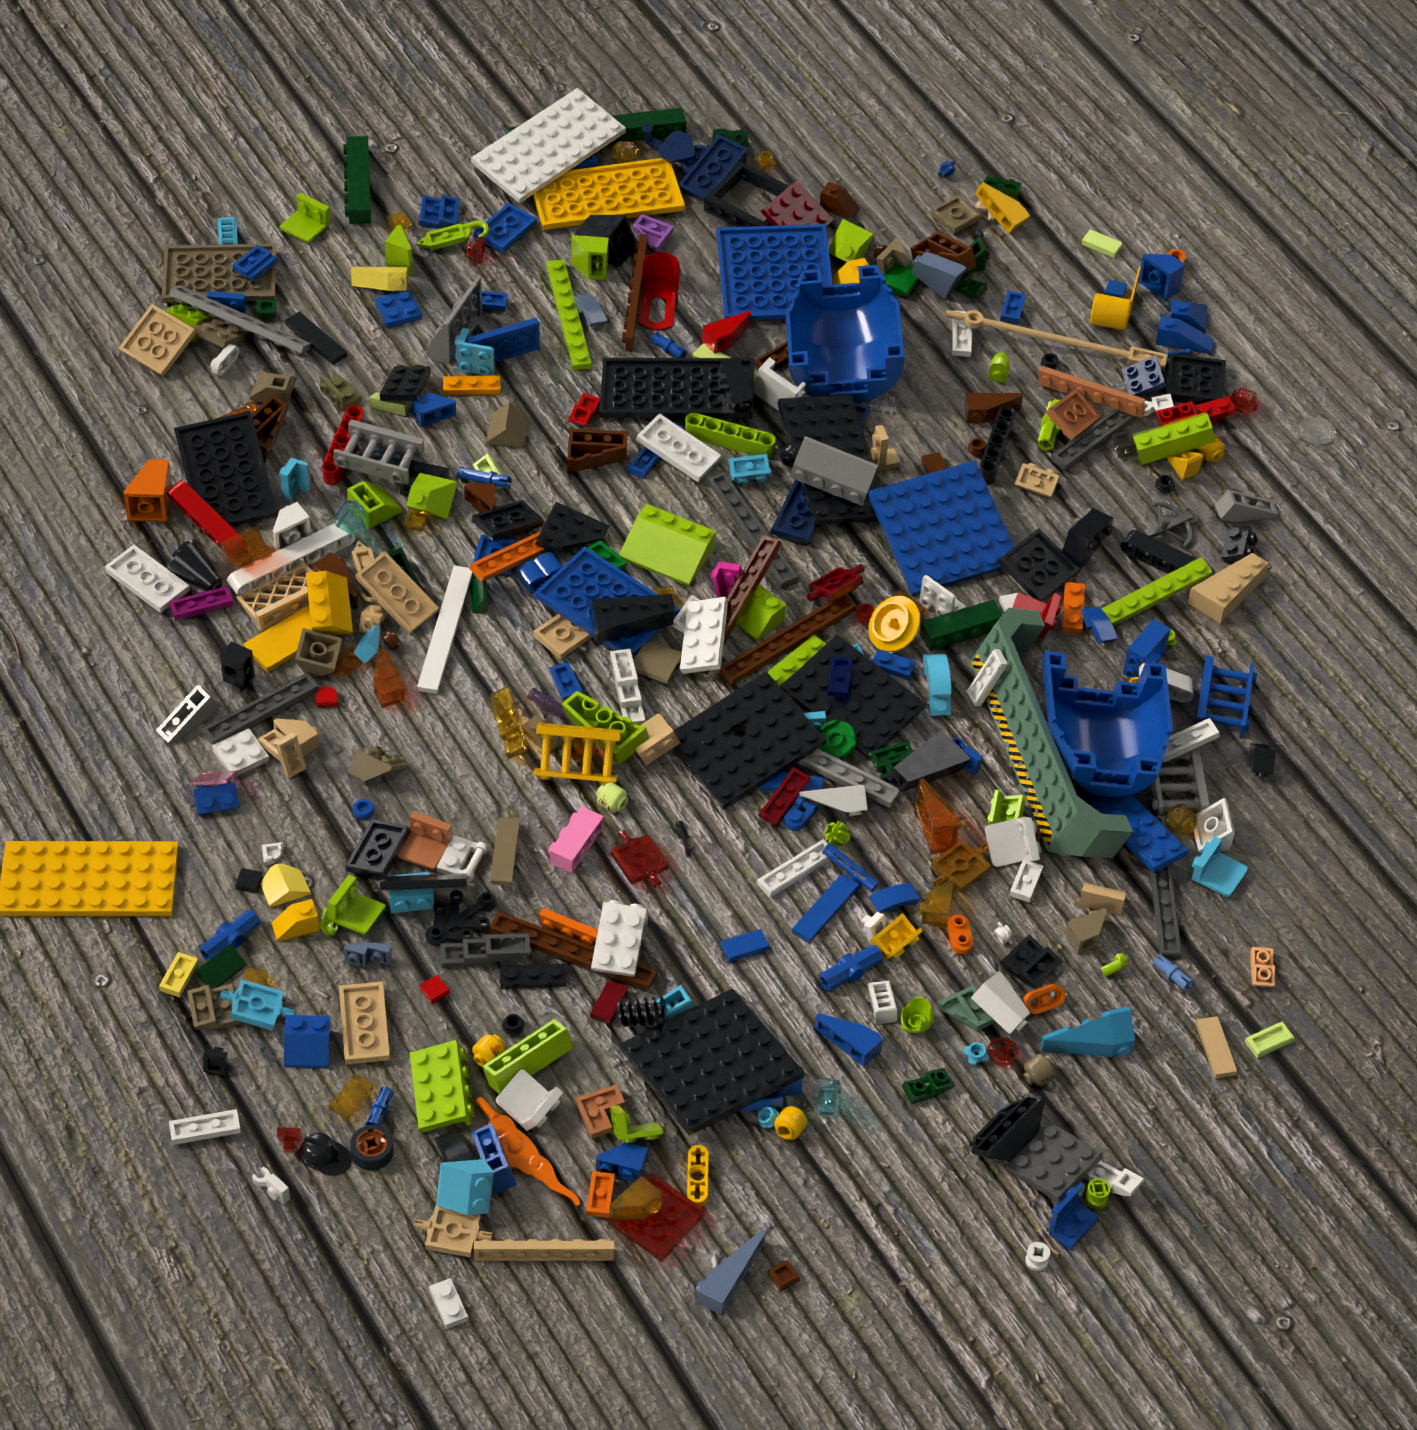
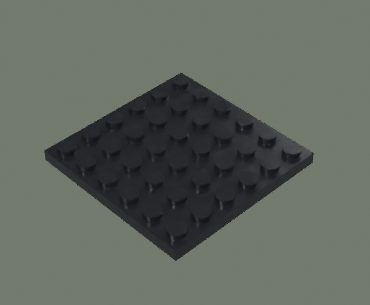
M733 988L620 1044L621 1052L689 1136L804 1078V1071Z

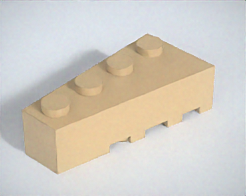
M1251 553L1192 587L1188 604L1221 623L1265 579L1269 563Z

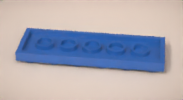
M1083 788L1077 790V796L1101 814L1127 816L1133 833L1124 844L1153 873L1188 855V849L1133 795L1105 797L1092 794Z

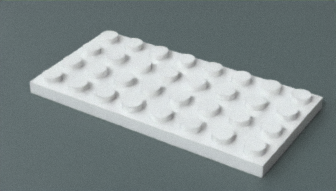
M576 88L471 157V163L520 204L626 133V127Z

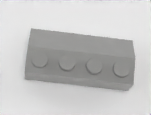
M805 436L790 477L862 506L878 465Z

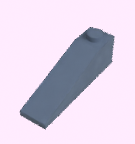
M761 1230L709 1272L705 1280L701 1279L695 1290L698 1304L721 1315L723 1314L764 1246L766 1231Z

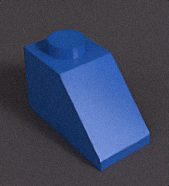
M426 393L420 395L418 401H412V412L422 427L457 416L456 401L440 395Z

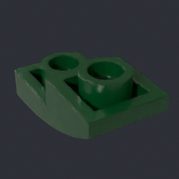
M971 273L962 275L955 288L958 292L978 299L988 289L987 283L972 280Z
M945 1068L925 1072L923 1078L905 1081L902 1085V1089L911 1105L934 1098L954 1087V1083Z

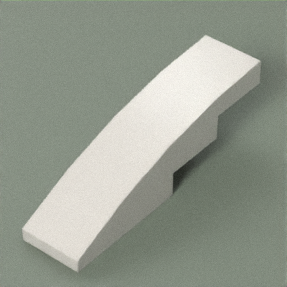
M631 650L610 651L622 717H627L633 723L641 725L645 722Z

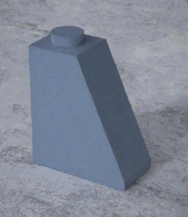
M925 252L922 256L918 255L914 259L911 273L945 299L957 287L966 267L935 254Z

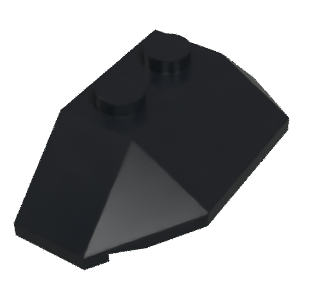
M1027 1093L1022 1096V1099L1014 1101L1001 1109L973 1137L972 1153L990 1159L1011 1161L1039 1133L1045 1103L1044 1098Z

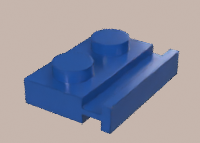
M256 245L233 264V270L245 278L249 277L254 282L278 262V256H273L271 252Z

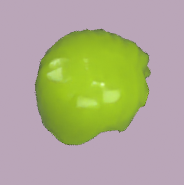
M923 997L912 998L910 1003L902 1008L901 1029L908 1033H922L931 1027L934 1021L931 1004Z

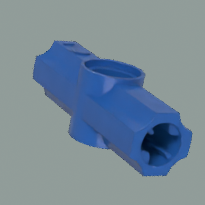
M247 910L231 923L224 922L218 927L215 935L199 947V952L208 961L230 944L237 949L243 943L245 936L261 925L260 919L253 910Z
M870 945L854 955L852 953L845 954L836 965L819 974L822 986L825 990L831 991L847 981L855 982L859 980L866 970L883 962L881 951L876 945Z

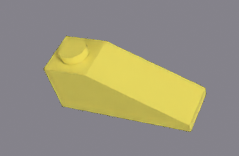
M351 267L352 286L387 291H407V267Z

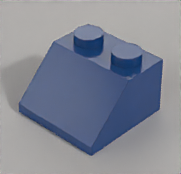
M1144 254L1138 283L1164 301H1167L1180 291L1185 264L1173 255Z
M286 1015L284 1067L329 1068L332 1037L331 1016Z

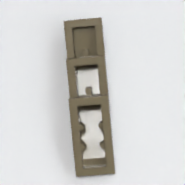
M499 817L490 884L512 886L520 819Z

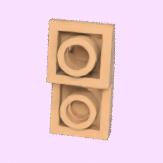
M1252 947L1250 950L1252 986L1275 987L1273 948Z

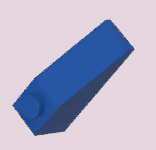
M1161 316L1156 345L1183 350L1190 348L1194 352L1211 354L1213 338L1180 319Z
M818 1013L816 1015L814 1028L861 1066L865 1067L881 1052L883 1039L876 1031H872L867 1026L824 1014Z
M493 1123L471 1132L480 1158L485 1159L494 1172L492 1187L495 1193L498 1194L517 1185Z

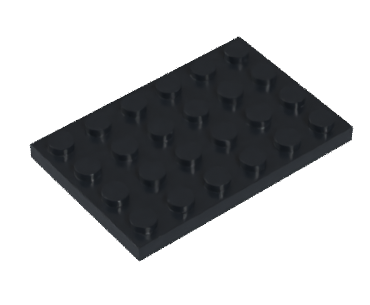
M251 411L174 428L188 485L230 526L278 516Z
M838 634L780 686L791 699L806 711H825L826 722L839 720L849 723L857 737L855 749L869 761V752L884 748L926 708V703Z

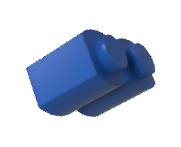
M552 552L543 553L535 560L523 562L517 568V577L529 593H534L563 566Z

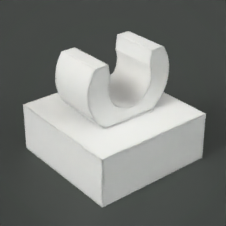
M879 912L873 917L866 915L861 920V923L864 924L863 931L866 932L868 941L887 926L884 915Z

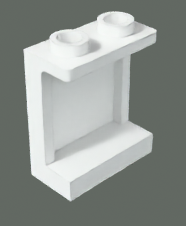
M769 357L758 370L753 384V393L779 411L778 400L780 398L804 397L806 383L802 382L796 387L775 373L773 368L776 361Z

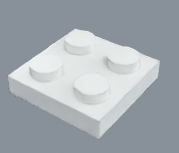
M249 728L212 745L213 752L232 778L269 762L268 754Z

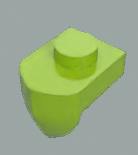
M1003 351L992 358L988 380L1007 383L1010 360Z

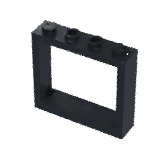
M741 162L704 197L705 212L735 227L773 226L767 219L762 221L721 200V198L741 179L775 196L780 195L789 185Z

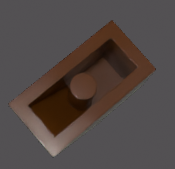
M828 182L820 192V205L827 212L852 221L860 210L858 204L842 186Z

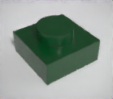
M276 299L257 300V318H276Z

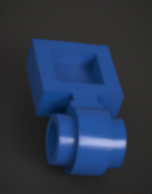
M953 738L952 740L971 758L965 769L975 775L980 771L983 756L968 745L965 747L962 739Z

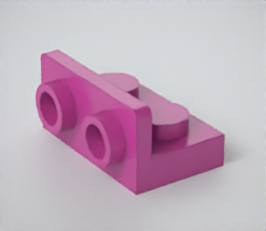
M718 562L716 568L711 573V580L714 582V592L717 598L729 595L742 573L741 565Z

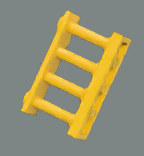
M549 723L537 724L536 734H541L543 738L541 768L533 770V775H538V779L549 780L550 777L593 780L600 781L602 785H606L609 782H617L618 775H611L613 747L616 741L621 740L622 730ZM554 735L562 736V739H564L561 770L549 769L551 738ZM574 737L583 738V741H585L582 772L570 771L571 748ZM595 739L604 740L603 743H605L603 774L591 773L592 748Z

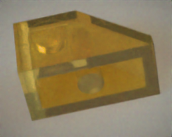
M949 880L925 895V902H920L918 915H922L921 924L947 928L954 881Z
M641 1176L610 1204L609 1217L612 1219H646L651 1213L655 1214L662 1205V1192Z

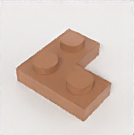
M617 1084L575 1098V1104L591 1139L612 1132V1125L606 1114L611 1112L610 1106L619 1105L621 1108L625 1107L624 1098Z

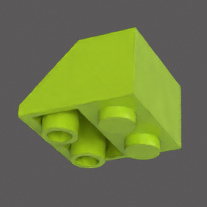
M572 235L571 265L588 279L606 280L609 238Z
M362 481L347 489L349 507L369 529L403 512V509L381 485Z

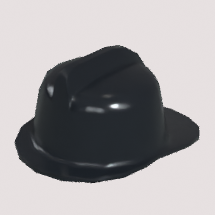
M319 1132L306 1136L298 1150L299 1158L304 1164L327 1175L343 1173L348 1169L351 1162L348 1149L332 1140L325 1133Z

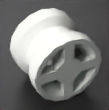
M1034 1242L1029 1245L1025 1258L1027 1267L1033 1271L1044 1270L1049 1262L1050 1249L1041 1242Z

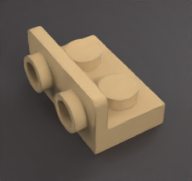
M1023 463L1015 486L1052 499L1056 486L1060 483V475H1057V472L1050 469L1046 471L1039 469V466L1032 463L1028 465Z

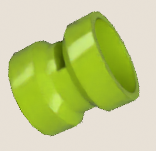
M1096 1178L1089 1182L1085 1201L1090 1208L1099 1210L1107 1205L1110 1195L1109 1183L1101 1178Z

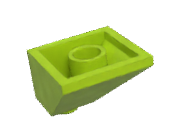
M842 219L829 246V253L846 262L861 259L864 257L875 234Z
M419 473L411 486L406 506L412 512L448 520L458 482Z

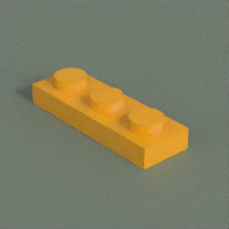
M500 375L443 376V395H501Z

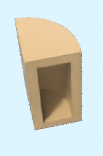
M1084 882L1079 906L1096 910L1106 908L1108 913L1121 915L1126 892Z

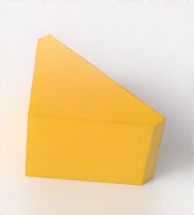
M1186 451L1169 456L1167 460L1179 477L1184 480L1199 473L1204 457L1203 454Z

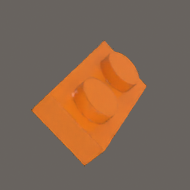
M592 1171L586 1216L609 1218L615 1174Z

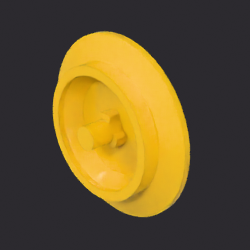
M904 596L890 597L880 603L874 610L869 622V636L872 643L878 649L886 652H896L909 645L915 638L920 626V612L917 605Z

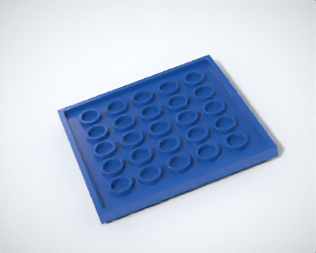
M826 224L716 228L724 319L749 310L751 311L750 320L786 319V310L791 304V297L795 294L796 285L802 271L821 269L822 286L833 285Z
M976 460L868 491L869 500L911 596L921 593L922 578L925 575L944 587L1001 570L1003 568L999 565L998 560L1014 548V544Z

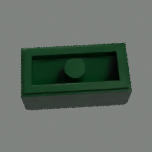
M477 577L471 582L472 613H487L488 611L487 580L481 582Z
M230 944L198 968V975L206 985L214 989L247 966V963L235 947Z

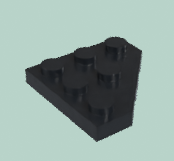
M555 502L535 545L552 553L559 552L561 549L568 547L570 549L584 547L585 544H595L600 540L603 541L610 525Z

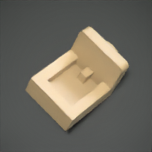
M378 605L368 606L361 612L359 631L367 633L375 624L380 626L387 618L388 612Z

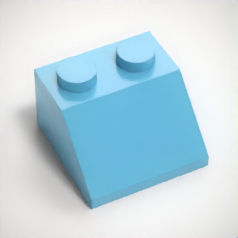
M485 1159L441 1163L437 1206L465 1215L489 1213L494 1172Z

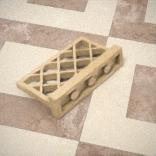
M306 564L236 597L237 602L257 622V627L261 632L309 605L306 577L297 576L303 572H313ZM284 581L290 582L289 585H280V583ZM294 582L303 583L302 586H293ZM266 590H272V593H271V594H267V593H263V592L266 591ZM277 591H286L285 595L276 594ZM249 598L255 599L254 602H245V600ZM268 599V603H259V600Z

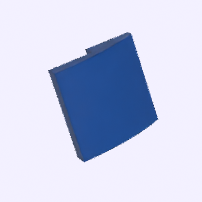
M423 195L418 225L431 228H445L456 225L460 199L442 195L440 200Z

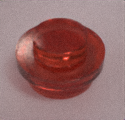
M867 603L861 604L856 609V618L861 622H870L874 608Z

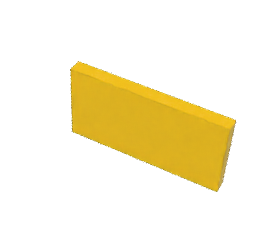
M309 605L243 643L244 647L252 650L253 659L267 673L296 656L302 629L312 630Z

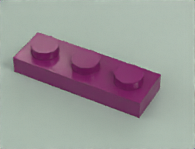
M228 586L169 601L175 621L234 606Z

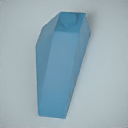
M1130 1007L1106 1011L1101 1013L1102 1018L1091 1022L1088 1018L1083 1020L1082 1024L1072 1029L1067 1026L1046 1034L1042 1037L1040 1049L1042 1052L1106 1057L1128 1055L1132 1053L1135 1043Z

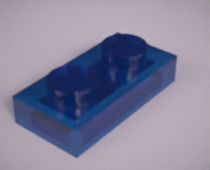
M832 656L827 688L828 696L848 697L853 658Z

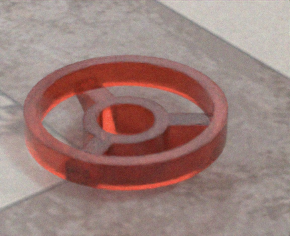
M996 1038L990 1042L987 1054L989 1059L996 1065L1008 1066L1017 1060L1019 1049L1016 1043L1008 1038ZM997 1042H1007L1006 1046H1000L997 1050L990 1049ZM1011 1045L1016 1051V1056L1012 1060L1009 1059V1047ZM999 1052H1005L1006 1055H1000Z

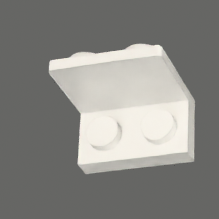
M925 575L922 578L920 603L925 608L931 610L937 616L966 608L964 604L955 599L954 594L929 576Z

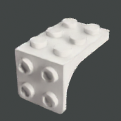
M615 900L603 902L591 970L635 977L644 925L648 923L647 908H643L639 904L622 905L621 902Z

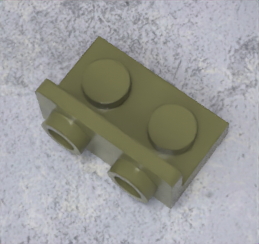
M324 375L320 377L319 388L321 392L327 395L332 403L342 411L362 401L361 395L340 375L329 380Z

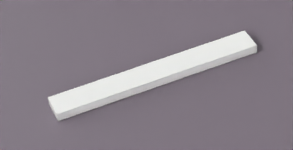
M455 565L453 567L417 685V691L438 694L473 576V572L468 567Z

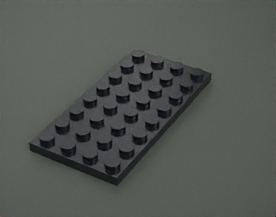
M603 358L599 418H655L659 413L665 418H686L691 413L712 418H752L753 402L748 409L733 410L718 381L717 373L721 362L733 358ZM740 358L753 395L754 358Z
M852 395L780 398L777 404L787 438L793 449L794 461L806 436L873 463ZM876 472L869 491L880 488ZM801 482L814 525L879 521L868 495L861 506Z

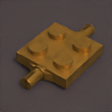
M960 840L931 862V868L940 877L932 881L933 886L938 889L944 883H948L959 893H962L991 871V865L982 856L989 851L988 845L986 846V843H983L979 848L974 849Z

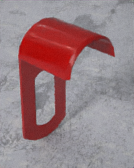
M651 253L643 260L642 287L644 289L639 324L647 329L665 330L673 327L676 294L679 289L680 264L679 260L670 253ZM661 297L666 299L664 321L652 322L649 320L652 298Z

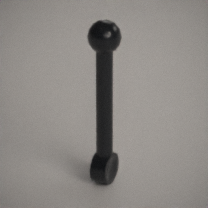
M679 820L676 822V827L679 828L685 848V855L688 857L691 856V852L683 830L684 823Z

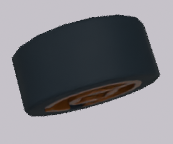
M366 1125L359 1128L350 1140L351 1157L354 1163L366 1170H378L385 1167L391 1161L394 1154L393 1138L390 1132L378 1125Z

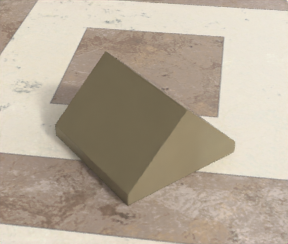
M510 402L490 415L486 445L525 448L529 417Z
M303 628L294 662L305 674L308 673L312 678L332 673L335 670L342 638Z

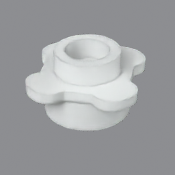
M998 922L999 927L994 930L997 938L1003 945L1007 942L1012 944V931L1007 925L1002 926Z

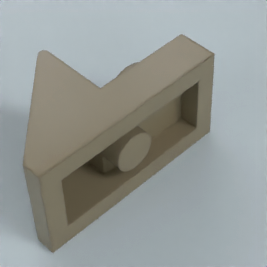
M898 237L876 258L877 265L884 275L894 264L907 267L905 251Z
M535 715L521 725V732L542 749L543 738L541 734H536L537 724L554 723L551 718L542 721ZM554 735L551 738L550 754L563 745L564 741L561 736Z

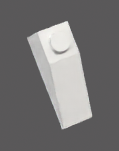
M865 785L799 792L801 797L841 812H849V816L862 815V811L867 810Z

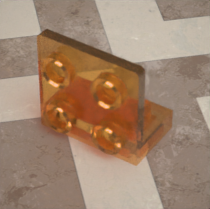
M256 526L220 542L229 565L243 568L254 565V561L258 559L265 560L271 557V553L276 551L274 546L265 545Z

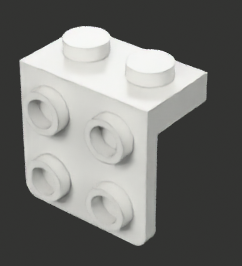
M1021 817L985 827L993 866L999 867L1020 862L1023 859L1028 861L1040 860L1041 847L1035 838L1037 828L1031 818Z
M522 1069L516 1073L498 1095L496 1103L528 1131L535 1126L539 1128L547 1120L546 1113L549 1110L553 1111L561 1102L559 1097L563 1092L558 1087L548 1092Z

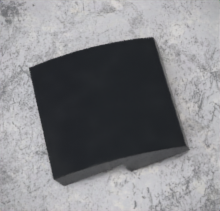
M1029 934L1001 960L1000 964L1020 981L1035 989L1063 961L1048 946L1044 949Z

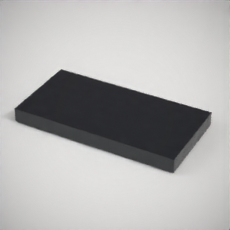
M467 873L380 877L381 890L467 886Z

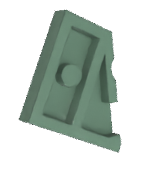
M974 985L937 1002L938 1009L976 1031L996 1023L989 1014L971 999L977 991Z

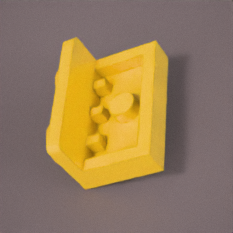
M902 913L871 938L870 941L880 949L885 960L892 956L896 959L905 952L904 946L907 944L912 946L920 939L918 935L923 930L921 927L916 930Z

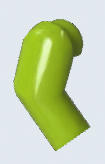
M326 907L322 910L319 928L325 935L334 936L338 931V925H334V922L327 920L328 908Z
M1117 954L1114 957L1115 961L1100 967L1105 977L1128 966L1129 960L1125 954Z

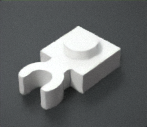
M1171 394L1152 397V402L1145 401V414L1143 416L1173 407Z

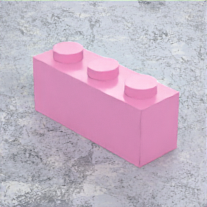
M583 806L580 807L577 813L574 812L568 826L562 828L558 840L549 847L550 863L573 873L603 830L604 816Z

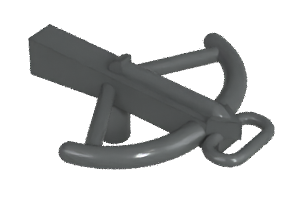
M1153 502L1152 506L1158 509L1159 525L1148 528L1142 533L1153 538L1166 533L1183 542V548H1187L1193 538V530L1190 523L1195 524L1198 522L1197 515L1191 508L1183 509L1182 513L1171 504ZM1161 507L1173 511L1177 517L1170 519V517L1165 516L1162 518ZM1187 510L1190 511L1191 514L1194 516V518L1196 519L1195 521L1191 520L1192 517L1188 512H1186ZM1184 524L1187 529V540L1170 530Z

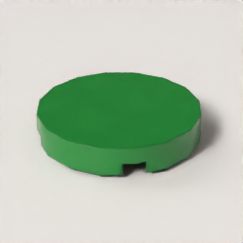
M832 720L823 724L818 730L826 740V744L820 747L819 750L840 760L844 759L856 747L857 737L855 731L845 721Z

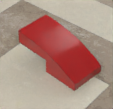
M583 393L578 405L575 404L568 422L586 427L600 406V398Z

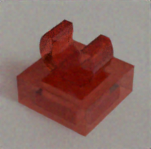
M477 237L476 243L472 241L467 242L466 256L473 257V263L481 264L485 253V238Z
M277 1127V1138L279 1141H284L283 1149L285 1152H294V1141L302 1142V1131L300 1128Z

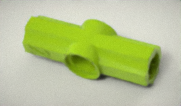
M1054 399L1049 401L1047 410L1060 400ZM1047 414L1042 417L1037 446L1043 451L1053 449L1056 436L1060 432V428L1050 420Z

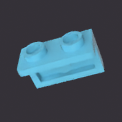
M767 454L729 458L728 460L732 483L746 484L751 480L764 482L771 477L772 470L769 468Z
M290 458L286 466L282 467L279 473V478H281L280 490L282 491L283 500L287 502L292 500L299 489L306 492L311 490L309 464L302 460Z

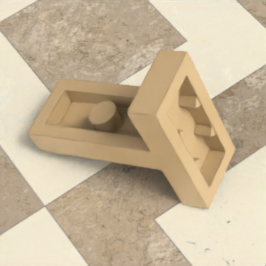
M883 425L875 426V433L872 435L873 448H871L870 455L873 463L878 465L876 472L900 467V460L895 449H888L889 438Z
M274 729L258 738L261 746L281 762L284 774L288 778L307 769L298 738L293 732L284 736Z

